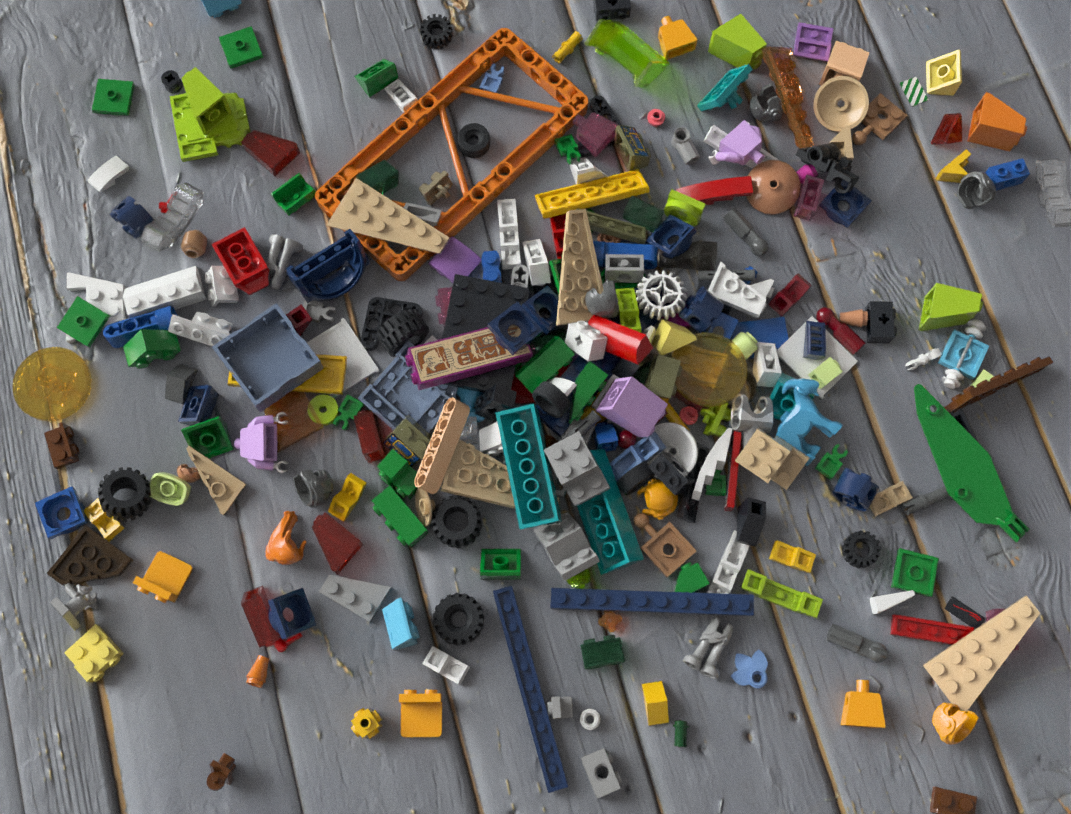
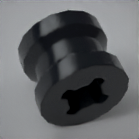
M168 70L162 74L161 81L168 92L177 93L182 89L183 83L177 72Z

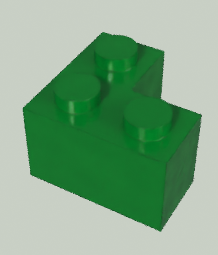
M141 329L123 346L128 367H137L138 369L148 367L154 359L171 360L181 351L177 335L168 330Z
M392 449L377 465L380 471L378 474L381 480L388 486L394 485L397 488L395 490L396 493L402 498L406 496L411 500L418 489L414 484L417 472L409 466L406 459Z

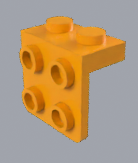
M159 551L144 577L136 576L133 584L137 585V590L148 595L149 592L156 594L155 599L166 603L167 600L175 603L193 567Z
M404 690V694H399V703H401V736L440 737L442 735V694L437 693V690H425V694H417V690Z

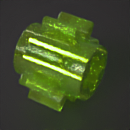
M585 569L569 578L567 583L571 585V588L585 589V584H589L591 580L590 571Z

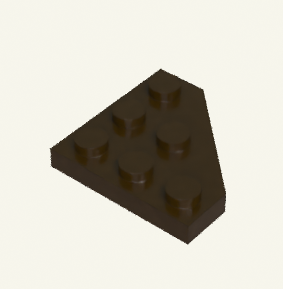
M85 525L46 574L63 586L68 583L73 585L121 576L133 559Z

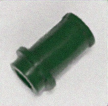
M675 720V724H673V727H675L674 746L687 747V728H689V725H687V721Z

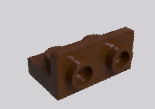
M63 422L58 423V428L44 433L51 459L56 469L79 461L78 454H80V451L72 438L74 437V431L71 426Z
M933 787L930 812L936 814H975L977 796Z

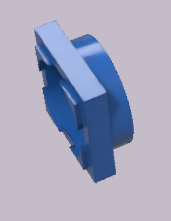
M73 486L35 502L49 539L62 534L72 533L81 525L88 523L84 513L85 507L79 500L76 489ZM66 507L70 510L71 514L67 520L62 521L58 518V511Z

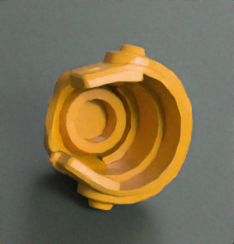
M652 478L647 483V486L638 490L637 494L641 495L644 493L645 501L649 508L643 509L642 513L653 516L655 519L663 520L664 517L675 511L678 496L674 495L661 480Z
M942 703L934 711L932 724L935 726L940 739L944 743L952 745L960 743L971 733L979 717L972 711H960L959 706L956 704Z

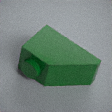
M689 562L681 567L682 571L677 576L673 592L695 593L710 584L698 562L694 565L692 562Z

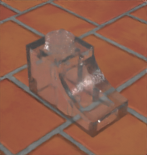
M469 416L459 438L467 444L478 445L477 417Z

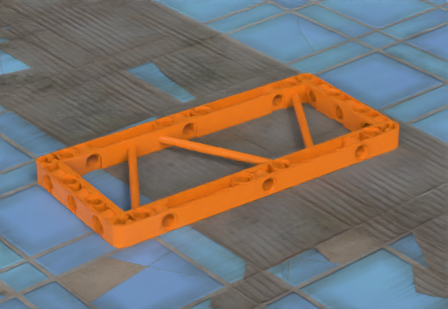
M500 28L322 185L315 193L317 204L331 218L356 178L363 182L439 114L463 197L447 212H442L437 226L433 227L449 238L454 237L554 145L555 139L562 137L586 115L588 97L510 29ZM505 55L562 106L555 107L470 86L488 71L493 63L495 64ZM462 93L554 114L550 120L540 125L492 169L490 175L482 182L479 181L469 191L445 110L449 104ZM477 196L483 197L482 199H476ZM392 200L401 207L405 206L403 202ZM354 233L360 240L364 251L397 281L407 280L427 260L436 254L408 246L401 254H396L385 240ZM374 244L379 245L377 248H371ZM412 256L418 257L416 260H410Z

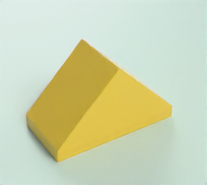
M662 681L641 684L648 726L669 723L668 701Z

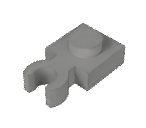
M304 301L303 307L311 316L312 321L320 323L321 318H324L327 322H334L333 317H328L330 312L336 313L334 307L324 308V304L321 302L311 301L307 303Z

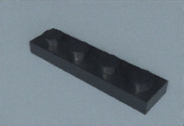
M696 442L698 448L697 461L690 472L695 481L681 494L677 514L678 518L688 523H695L699 501L691 498L699 472L709 454V448Z

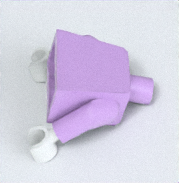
M745 120L742 121L720 141L719 152L714 150L712 152L713 156L708 157L711 164L715 165L720 161L745 165L750 159L756 164L761 163L765 156L759 152L763 140L760 128L750 125Z
M284 412L278 413L275 417L268 415L254 418L247 428L241 429L240 438L235 440V448L240 449L241 457L247 458L248 462L257 469H277L280 473L288 471L282 470L280 467L282 463L289 464L287 461L274 463V461H277V424H274V422H278L281 425L288 424V421H280L282 416H287Z

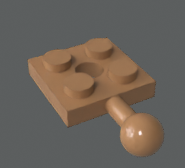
M880 93L869 103L866 116L861 121L866 127L862 131H856L852 136V141L855 145L864 144L867 135L871 131L884 140L908 115ZM878 114L884 115L886 119H880Z
M645 513L635 515V526L644 528L652 537L640 549L666 578L696 553L695 548L671 522L667 523L657 532L649 524V517ZM671 545L674 553L666 555L663 552V546Z

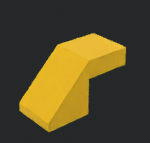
M352 473L347 475L342 490L333 497L328 512L344 522L361 498L367 482Z

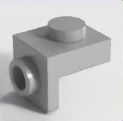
M551 697V702H547L548 715H552L553 719L573 717L571 697Z

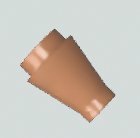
M863 309L840 313L839 322L862 328V326H867L868 313L863 311Z

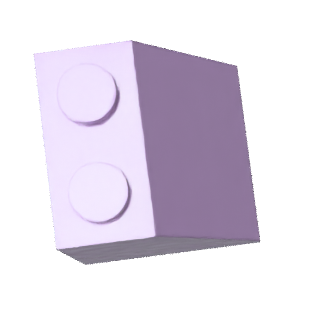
M625 377L614 380L597 407L596 412L638 437H648L654 432L657 421L664 416L665 408L668 404L635 378Z

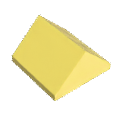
M956 50L926 62L928 94L954 96L962 83L961 50Z
M661 319L651 344L660 355H665L697 340V338L686 327Z

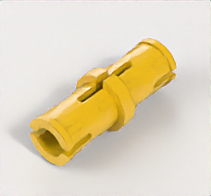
M575 31L567 41L561 44L558 51L552 55L553 60L560 64L567 55L572 54L574 48L583 40L582 35Z

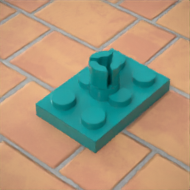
M747 64L729 70L697 105L700 111L712 110L714 107L720 108L726 102L731 109L736 108L737 103L740 105L743 99L737 93V86L749 78L748 74L753 70L751 66Z

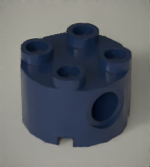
M127 196L109 215L116 222L123 225L122 229L129 236L131 235L137 239L149 230L155 222L152 216L140 204H134L136 201L134 198Z
M701 287L695 296L691 294L685 301L687 305L678 316L701 333L712 325L710 321L713 318H718L724 304L705 287Z
M845 468L831 494L839 502H842V500L847 502L846 506L857 511L866 512L874 500L879 486L871 482L872 477L865 473L858 475L851 469Z

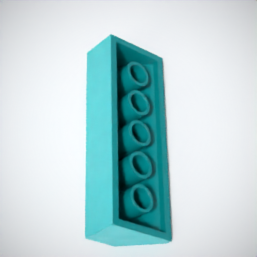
M535 404L496 412L520 530L562 522L550 462L544 452L546 443L538 407Z
M605 449L590 451L611 489L580 504L577 508L591 548L600 561L597 563L600 574L604 575L644 560Z

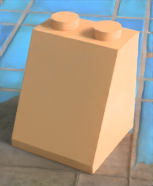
M836 41L819 85L822 86L829 79L838 76H848L860 81L870 52L850 46L844 42Z

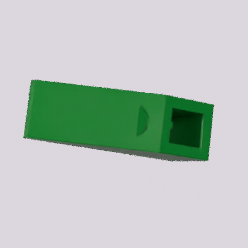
M591 361L588 362L574 382L577 386L573 389L568 421L570 424L574 419L578 421L584 414L582 410L584 406H590L596 398L594 393L597 390L601 392L607 384L605 379L608 374Z

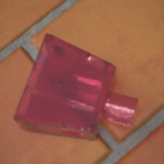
M591 113L587 119L578 114L573 120V124L579 127L577 129V139L594 157H597L615 137L616 126H618L615 122L596 113Z

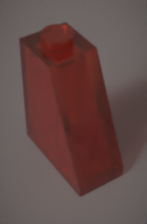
M256 130L247 134L241 141L245 151L274 177L300 154L299 147L295 142Z
M363 410L358 412V415L353 417L362 453L369 464L384 459L386 453L373 411Z
M324 512L323 515L320 514L316 517L312 529L332 571L339 575L364 544Z
M262 585L244 592L241 606L259 648L274 645L280 636L273 629L269 621V603Z

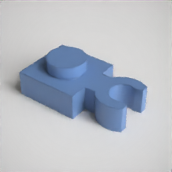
M494 63L491 65V74H485L480 85L481 90L494 93L499 92L503 82V78H501L504 75L503 66L500 71H495L496 65Z

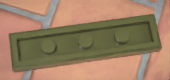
M586 211L590 230L639 244L645 243L646 227Z

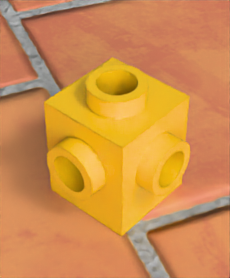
M362 708L354 714L355 718L351 720L353 724L351 729L357 737L361 736L364 739L367 737L371 739L380 732L378 729L382 727L380 723L382 718L376 710L372 711L369 708L366 710ZM364 719H367L369 721L367 727L362 726V721Z

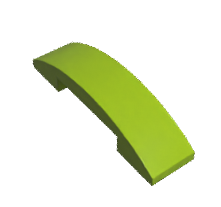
M749 569L741 589L763 600L813 618L818 617L823 601L819 597L797 591L767 579V576Z

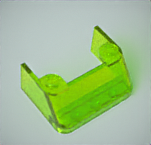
M599 19L584 42L586 46H594L598 54L602 56L604 54L610 55L633 74L632 78L634 79L635 87H647L669 65V62L662 55L618 21Z

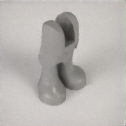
M272 234L269 238V243L271 244L268 260L265 258V263L269 268L268 283L273 276L272 288L278 290L281 288L287 275L286 268L293 253H300L303 245L292 239L286 238L285 240L282 236ZM281 248H283L281 259L277 266L276 261Z
M714 617L706 630L701 634L702 636L699 639L701 642L692 655H686L683 659L687 666L698 671L709 646L715 644L700 670L701 674L717 680L720 675L719 670L716 668L718 659L724 647L728 645L733 633V626L729 623L723 629L722 634L716 631L721 621L718 617Z

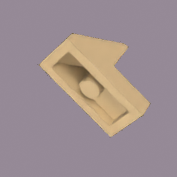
M846 125L830 143L837 145L839 148L838 157L840 160L844 156L848 160H853L850 125Z

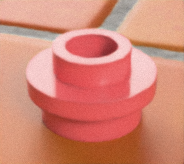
M653 109L648 113L647 120L650 125L658 127L664 123L665 114L659 109Z
M687 406L680 410L679 416L684 423L693 425L698 419V412L695 408Z

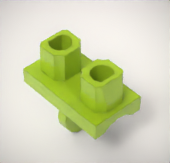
M722 401V403H716L715 407L709 405L708 409H701L700 414L704 417L702 422L706 424L703 431L704 435L721 437L725 433L727 428L721 425L720 422L722 419L726 422L731 420V409L727 407L729 403Z

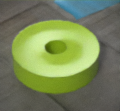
M318 395L310 401L308 415L315 424L327 426L332 424L334 419L338 417L339 406L333 397ZM322 408H327L326 412L321 413L320 410Z

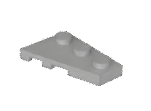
M329 574L319 592L371 623L390 592L391 587Z

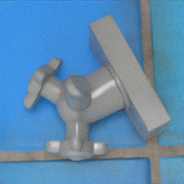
M68 583L65 585V591L72 599L63 604L56 597L50 603L75 631L81 626L76 616L89 607L98 608L96 604L97 593H93L90 596L89 592L93 589L91 586L87 587L78 584L76 586L78 591H76Z

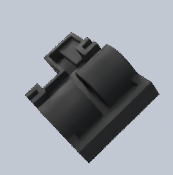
M833 143L799 148L796 156L801 158L803 163L812 164L821 173L829 172L826 179L830 182L835 181V189L839 193L850 192L859 179V176L850 172L852 169L850 165L853 160H848L846 156L842 157L841 160L838 159L839 148ZM843 179L848 182L846 190L841 186Z

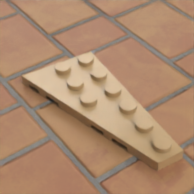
M357 178L327 223L329 227L345 231L351 229L354 233L438 254L442 253L450 240L448 236Z
M586 209L569 210L566 213L556 326L577 323V321L588 322L593 315L586 307V293L592 288H595L599 294L603 292Z
M459 439L444 476L441 491L515 509L507 466L488 454H483L470 443L467 444Z
M1024 596L933 657L923 666L949 701L959 706L960 711L967 712L1039 616L1040 612L1030 599Z

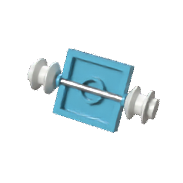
M974 319L968 321L969 327L964 329L966 334L955 329L952 331L938 361V364L949 368L945 371L947 377H942L946 387L951 389L961 386L958 380H963L964 376L972 380L976 377L989 348V345L976 340L982 338V332L986 330V326L981 320Z

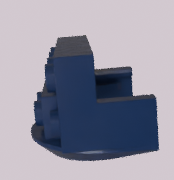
M351 229L344 232V237L295 268L292 265L286 268L288 277L307 303L312 300L320 302L329 301L346 294L360 281L366 266L371 264L360 240ZM348 264H350L354 268L355 272H353V270L349 267ZM341 265H343V267L334 275L324 280H320L330 272L334 271L335 269H338Z

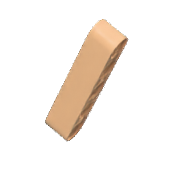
M453 397L449 398L443 407L414 480L417 488L430 494H435L440 489L470 413L468 405Z

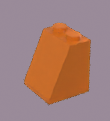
M986 92L973 110L967 141L1010 152L1014 145H1018L1020 138L1026 134V118L992 94Z

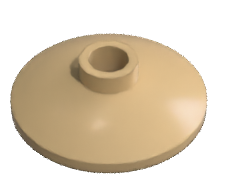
M418 488L415 494V507L419 521L426 527L431 523L432 511H435V502L433 499L430 500L426 491Z

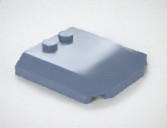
M407 341L397 352V357L377 380L364 390L358 399L392 430L409 414L430 433L437 425L446 401L452 397L456 398L458 387L441 384L418 390L417 384L414 385L411 379L412 368L407 366L405 360L408 348L414 347L410 341Z

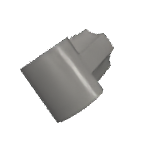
M685 127L675 129L671 140L672 146L678 150L685 165L695 163L700 159V155L690 139L689 130Z

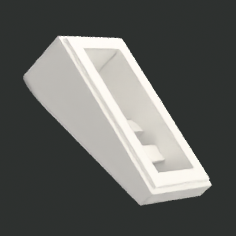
M399 79L384 88L403 113L418 101L415 95Z
M912 590L870 598L873 615L881 613L912 598L915 593Z

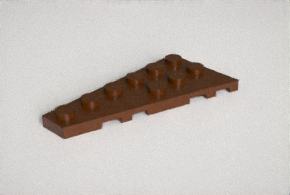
M1050 356L1044 359L1038 357L1029 362L1030 365L1026 362L1018 366L1016 371L1012 368L1003 373L1004 376L998 374L992 377L990 382L986 379L978 383L976 388L972 385L963 390V395L960 393L951 398L952 402L944 408L949 413L957 412L969 404L980 401L1002 388L1011 386L1015 382L1043 370L1051 365L1053 361Z

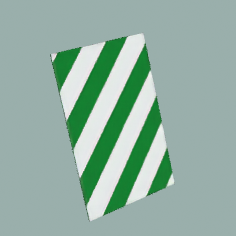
M917 77L899 83L911 106L929 100Z

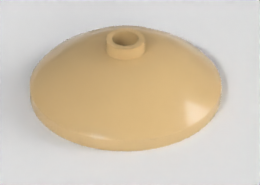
M838 76L829 79L818 89L814 98L816 118L824 127L832 131H841L846 125H850V129L856 127L866 116L869 107V97L865 87L858 80L848 76ZM843 100L845 105L838 107V101Z

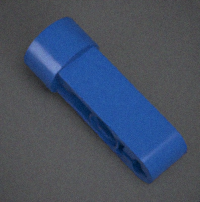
M593 241L599 268L605 267L606 254L644 255V269L651 270L657 267L658 248L654 245Z
M170 305L109 324L104 328L103 335L112 347L120 348L141 329L168 330L171 317L178 315L174 307Z

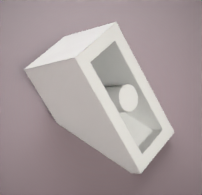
M758 342L756 344L758 348L754 355L753 376L756 379L757 386L774 387L782 374L776 346L772 343Z

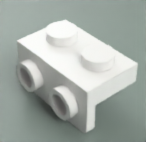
M211 266L205 274V282L209 288L207 296L208 300L211 301V306L216 307L218 303H237L239 301L237 288L224 266Z

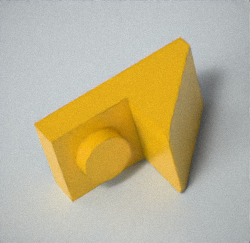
M966 149L946 165L935 179L937 181L960 183L962 178L968 174L963 168L969 163L968 159L971 153Z

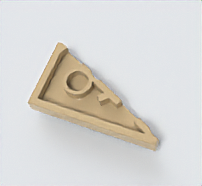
M188 445L186 449L189 457L194 462L220 513L225 515L246 486V483Z

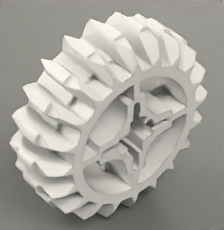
M656 270L654 276L649 273L647 278H642V283L638 284V290H636V296H638L636 299L637 303H640L639 309H644V315L650 313L651 319L655 315L659 321L661 316L668 320L669 315L674 318L676 313L681 312V308H684L686 304L684 301L687 300V289L683 287V281L678 282L679 276L673 278L672 272L666 275L665 270L662 271V274H659ZM660 284V285H659L658 287H656V288H651V287L654 286V285ZM661 290H663V292H662V294H663L662 301H660V293H661ZM666 303H672L671 305L663 307V305Z

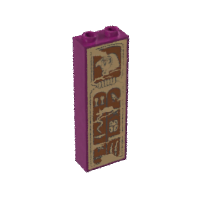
M512 325L508 328V334L512 337H518L521 334V330L518 326ZM486 327L408 348L405 360L407 366L412 368L411 379L413 384H417L418 390H423L530 361L532 351L530 345H528L525 349L518 351L512 356L508 350L498 344L495 335Z

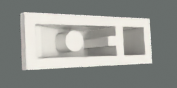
M536 239L522 242L532 286H543L546 283H551L548 260L541 240Z

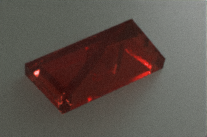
M961 113L944 115L931 141L932 145L962 142Z

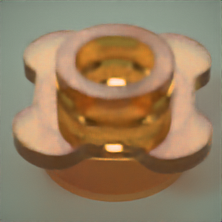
M604 611V615L602 618H599L598 624L608 629V632L612 633L616 630V625L622 621V617L612 611Z

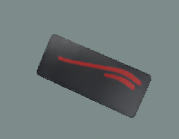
M953 596L945 606V610L970 627H974V629L980 627L985 620L983 616Z

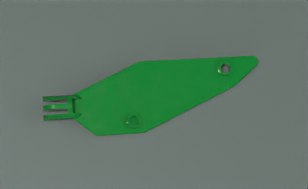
M921 384L915 385L914 395L917 416L947 493L976 523L999 525L1017 543L1020 537L1022 538L1030 528L1012 511L990 454ZM930 406L934 408V412H931Z

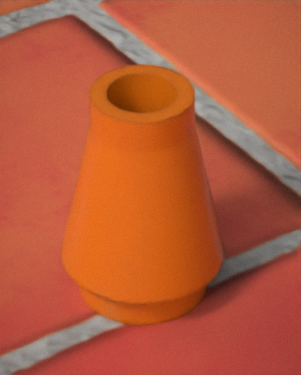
M258 655L257 660L246 676L248 678L247 684L262 688L263 684L266 683L269 658Z

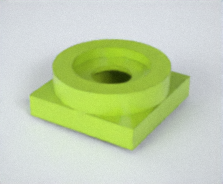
M671 189L663 211L667 217L672 215L695 227L699 225L706 204Z

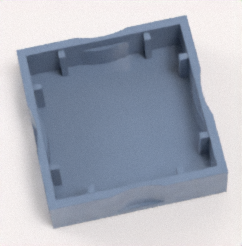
M277 303L255 317L242 329L233 332L212 346L259 412H262L324 369L319 358L306 341L299 336L291 321Z

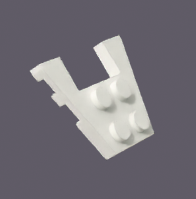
M67 273V289L69 291L86 290V301L110 315L102 331L109 324L125 320V304L123 300L125 286L123 284ZM66 334V341L68 343L76 342V339Z

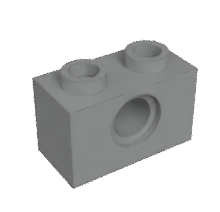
M606 254L605 282L613 280L614 283H642L644 255Z
M602 748L581 757L597 799L621 789L619 784L622 783L618 771H613L611 764L614 761L610 751L606 752ZM600 766H605L608 770V775L603 779L599 778L596 773Z

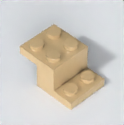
M757 428L735 461L765 482L769 483L770 480H773L787 490L810 457L779 436H776L774 439Z

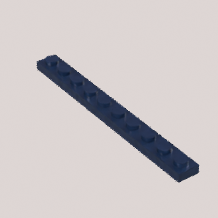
M508 586L494 590L493 595L547 791L550 793L567 788L568 784L513 588Z
M551 588L550 608L754 616V595Z

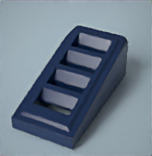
M806 321L803 358L823 360L826 356L825 323ZM811 326L819 327L820 331L811 330ZM811 334H817L819 337H812ZM811 340L819 341V344L811 343ZM811 347L819 348V349H818V351H816V350H811Z

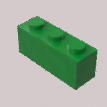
M555 336L530 361L523 365L514 376L530 393H533L541 382L553 379L559 373L558 370L562 366H567L573 360L572 357L575 354L560 337Z
M388 486L371 500L375 505L372 509L379 517L383 515L387 521L384 523L391 532L394 529L399 534L397 539L403 546L407 544L412 548L429 534L424 525L391 486Z

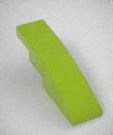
M634 288L615 289L619 304V324L641 333L639 308Z

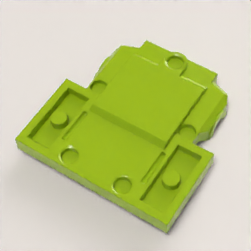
M224 93L232 114L204 136L193 115L187 94L169 96L182 162L217 156V146L223 145L231 148L234 144L241 146L246 142L247 135L251 131L243 98H239L237 93Z

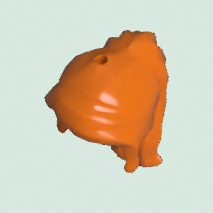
M285 511L284 517L273 531L266 546L265 556L267 560L278 562L282 565H290L302 560L307 541L304 540L298 549L295 542L291 539L292 528L298 522V516L295 514V511Z

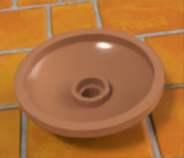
M779 160L764 161L755 166L748 175L752 179L753 195L746 196L747 200L754 209L761 213L769 215L783 213L790 209L799 197L800 179L796 171L785 162ZM776 182L777 186L771 187L770 183Z

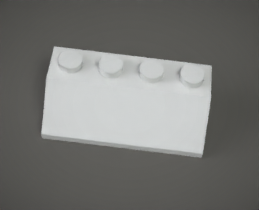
M197 266L125 288L123 295L126 311L130 318L170 305L176 310L207 300Z

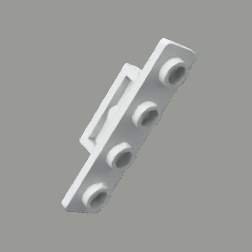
M196 312L192 321L173 315L168 331L214 346L230 335L233 323L209 316L206 313Z

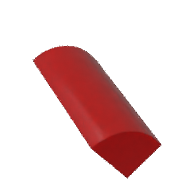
M593 315L588 321L589 326L599 330L601 334L608 338L605 351L639 364L653 349L646 334L597 315Z

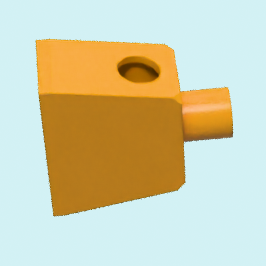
M666 16L661 20L663 26L659 28L658 39L664 60L696 49L697 38L684 20L680 19L673 22L671 16Z
M856 680L857 692H846L841 725L886 728L880 694L869 693V680Z

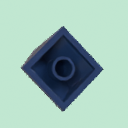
M210 385L190 386L178 422L192 426L211 419L219 396L218 392Z

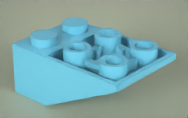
M398 598L383 608L382 611L392 649L395 651L418 644L417 638H420L417 626L411 620L415 618L412 606L402 598Z

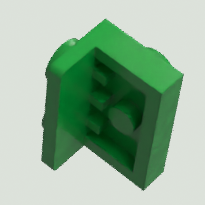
M298 173L272 192L271 196L278 207L290 216L315 197L316 191Z

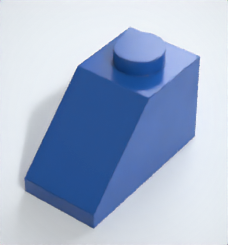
M607 422L598 423L593 431L596 450L605 449V452L616 451L618 436L614 425Z

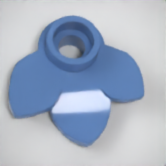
M757 650L752 657L736 654L735 665L738 671L731 675L732 679L741 686L764 687L768 680L765 672L768 662L763 652ZM755 674L760 676L759 682L754 681L753 677Z

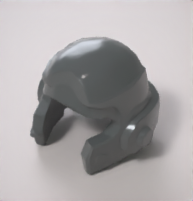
M771 83L765 85L761 93L755 97L753 96L750 100L751 114L760 122L778 121L784 114Z
M980 171L971 172L962 178L958 187L957 197L966 209H971L973 207L972 203L976 206H983L994 200L996 186L986 173Z
M607 280L603 284L602 294H599L595 288L586 293V307L592 315L596 314L597 316L611 319L617 317L619 314V304L613 280Z
M305 470L300 475L296 474L297 476L293 477L294 486L299 498L310 508L319 507L333 493V480L326 470H317L314 473L311 470Z

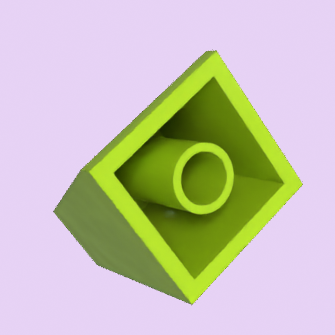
M740 13L713 30L708 52L737 68L749 64L755 70L762 64L767 43Z
M196 67L186 72L181 78L193 115L202 134L205 136L232 114L225 95Z
M936 283L924 298L918 330L926 331L967 324L968 321L981 311L983 301H981L982 294Z

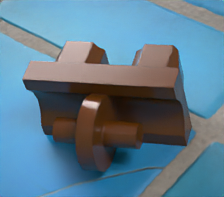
M226 753L222 755L218 762L213 760L210 764L212 773L208 775L206 781L210 790L218 791L224 787L225 781L228 785H231L233 782L232 773L236 768L234 764L235 759Z

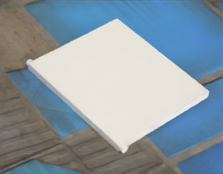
M813 316L807 320L818 322ZM805 322L777 350V355L800 379L810 380L812 379L808 374L829 357L836 360L843 372L823 388L817 389L818 397L823 399V395L858 361L827 330L825 358L823 360L803 358ZM811 326V330L820 331L819 327ZM811 334L812 337H819L817 334ZM811 340V343L819 344V341ZM811 347V350H816V351H818V349H819V348Z
M344 318L338 324L307 342L315 354L347 356L343 393L375 372H380ZM329 394V395H330L331 397H333V398H336V397L339 396L340 394Z

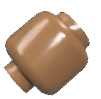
M199 230L186 232L181 243L182 251L190 258L202 256L206 251L207 237Z

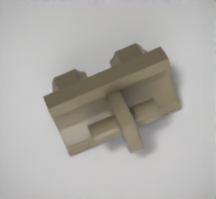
M436 171L432 174V182L429 185L423 183L419 187L428 205L431 206L441 197L447 199L450 196L448 190L453 183L448 176V172L443 171L439 173Z

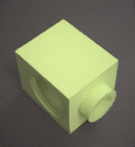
M829 357L809 373L808 376L812 380L818 381L820 384L818 388L821 389L843 371L840 369L839 363Z

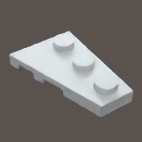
M720 262L708 291L723 304L759 318L767 299L753 287L745 284L736 273H732L726 268L725 264Z

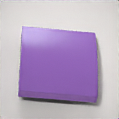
M799 22L793 56L828 62L834 28Z
M452 236L442 253H437L428 264L441 276L444 275L453 283L455 274L469 276L482 259Z

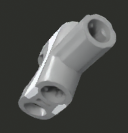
M737 394L733 400L731 427L733 430L742 431V451L757 428L765 433H769L772 429L773 404L772 400L767 396L759 398L754 411L751 410L748 397L745 394Z

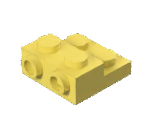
M97 624L64 652L75 665L74 668L87 682L91 683L99 681L105 675L104 672L109 667L115 666L124 654Z

